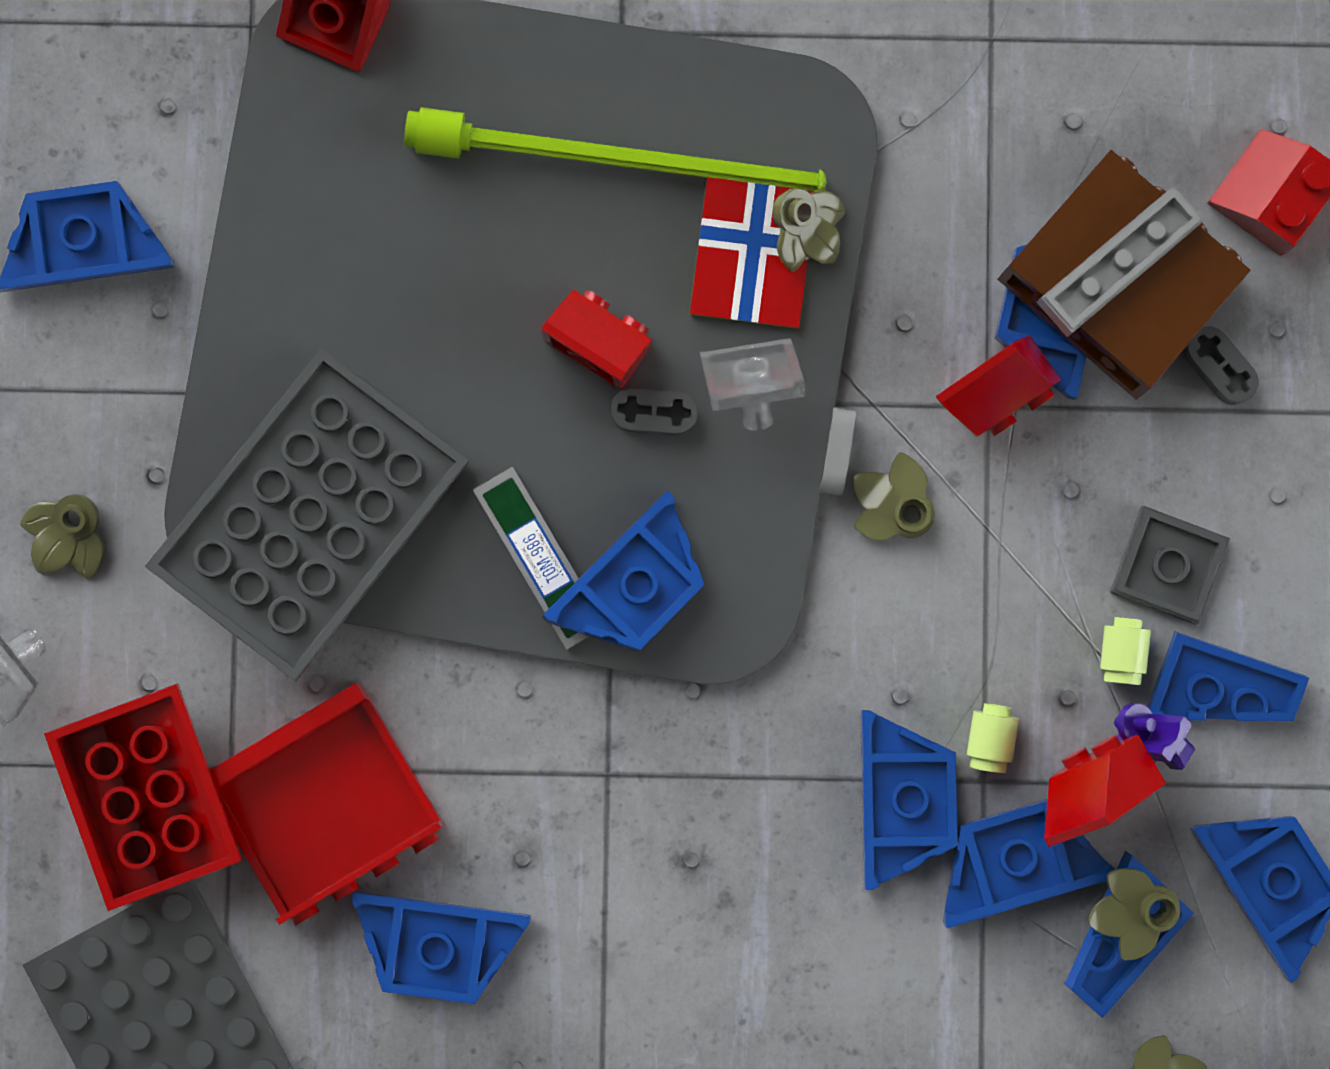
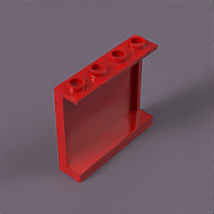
M354 683L210 769L234 838L279 913L280 917L276 919L279 925L291 918L294 925L297 926L320 912L315 903L330 894L335 902L360 888L355 879L370 870L377 878L400 864L395 855L412 846L417 854L440 840L435 831L445 826L362 683Z

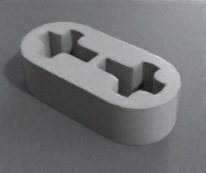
M833 407L819 493L841 497L843 495L856 420V411Z

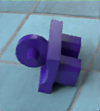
M1130 703L1120 710L1119 715L1114 720V725L1118 729L1117 737L1119 741L1138 734L1154 763L1162 761L1170 769L1182 770L1195 751V747L1185 738L1192 726L1185 716L1152 714L1144 704Z

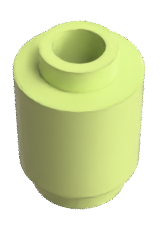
M1115 617L1114 626H1104L1100 669L1105 670L1104 681L1141 685L1142 674H1147L1151 630L1142 629L1143 620Z
M984 703L983 711H973L967 755L971 756L969 767L989 772L1006 773L1007 764L1013 762L1019 718L1010 716L1011 707Z

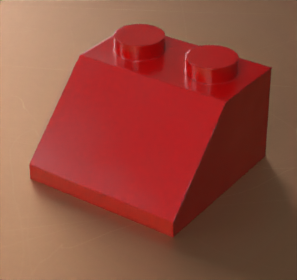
M283 0L276 37L360 72L386 17L391 0Z
M1261 129L1207 204L1275 253L1282 256L1296 246L1330 199V159L1310 145Z
M573 289L542 326L541 332L544 341L622 391L652 346V339L646 336L649 329L628 315H625L623 320L608 312L607 309L610 304L597 294L586 290L584 295H581Z
M1028 335L1001 350L936 395V398L943 407L975 436L978 437L987 430H990L993 436H996L1017 422L1012 413L1026 404L1033 411L1055 395L1050 388L1060 382L1061 379L1031 335Z
M1138 734L1119 741L1117 735H1113L1091 748L1093 752L1090 754L1087 748L1084 747L1061 760L1065 767L1049 778L1044 840L1048 847L1112 824L1166 784Z

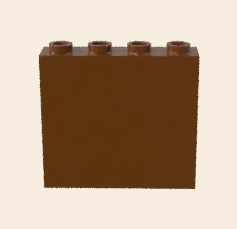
M1110 150L997 280L1137 400L1152 388L1251 270L1242 263V258L1235 250L1221 245L1208 233L1206 226L1201 223L1069 337H1066L1038 305L1037 301L1166 193L1164 189L1153 186L1141 176L1132 161L1124 156H1118L1114 151Z

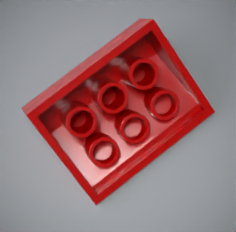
M174 684L44 733L108 911L243 861L179 684Z

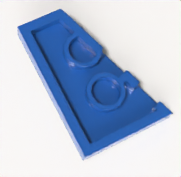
M1174 631L1147 707L1152 714L1185 716L1187 720L1206 721V719L1294 721L1309 677Z
M1127 851L1124 852L1117 869L1132 868L1143 871L1151 879L1153 885L1165 886L1133 855ZM1109 887L1104 897L1112 895ZM1178 898L1180 916L1177 923L1171 929L1160 932L1156 946L1150 953L1133 960H1123L1121 958L1119 937L1102 935L1090 926L1064 984L1103 1018L1191 918L1194 912ZM1160 901L1152 904L1149 914H1155L1159 910Z

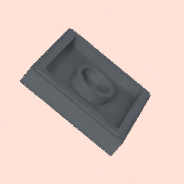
M1142 506L1110 592L1192 624H1199L1230 538L1152 508Z

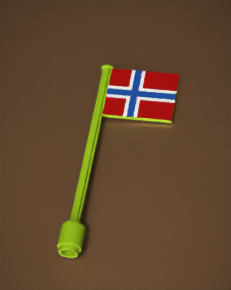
M421 107L419 111H408L404 147L414 148L417 154L460 159L462 150L470 151V148L473 147L707 178L689 315L799 329L808 257L806 256L804 262L795 272H790L784 266L777 252V241L781 228L774 222L772 210L778 196L789 189H804L809 193L821 189L825 190L827 178L821 169H819L818 173L473 128V123L465 122V113L424 107Z

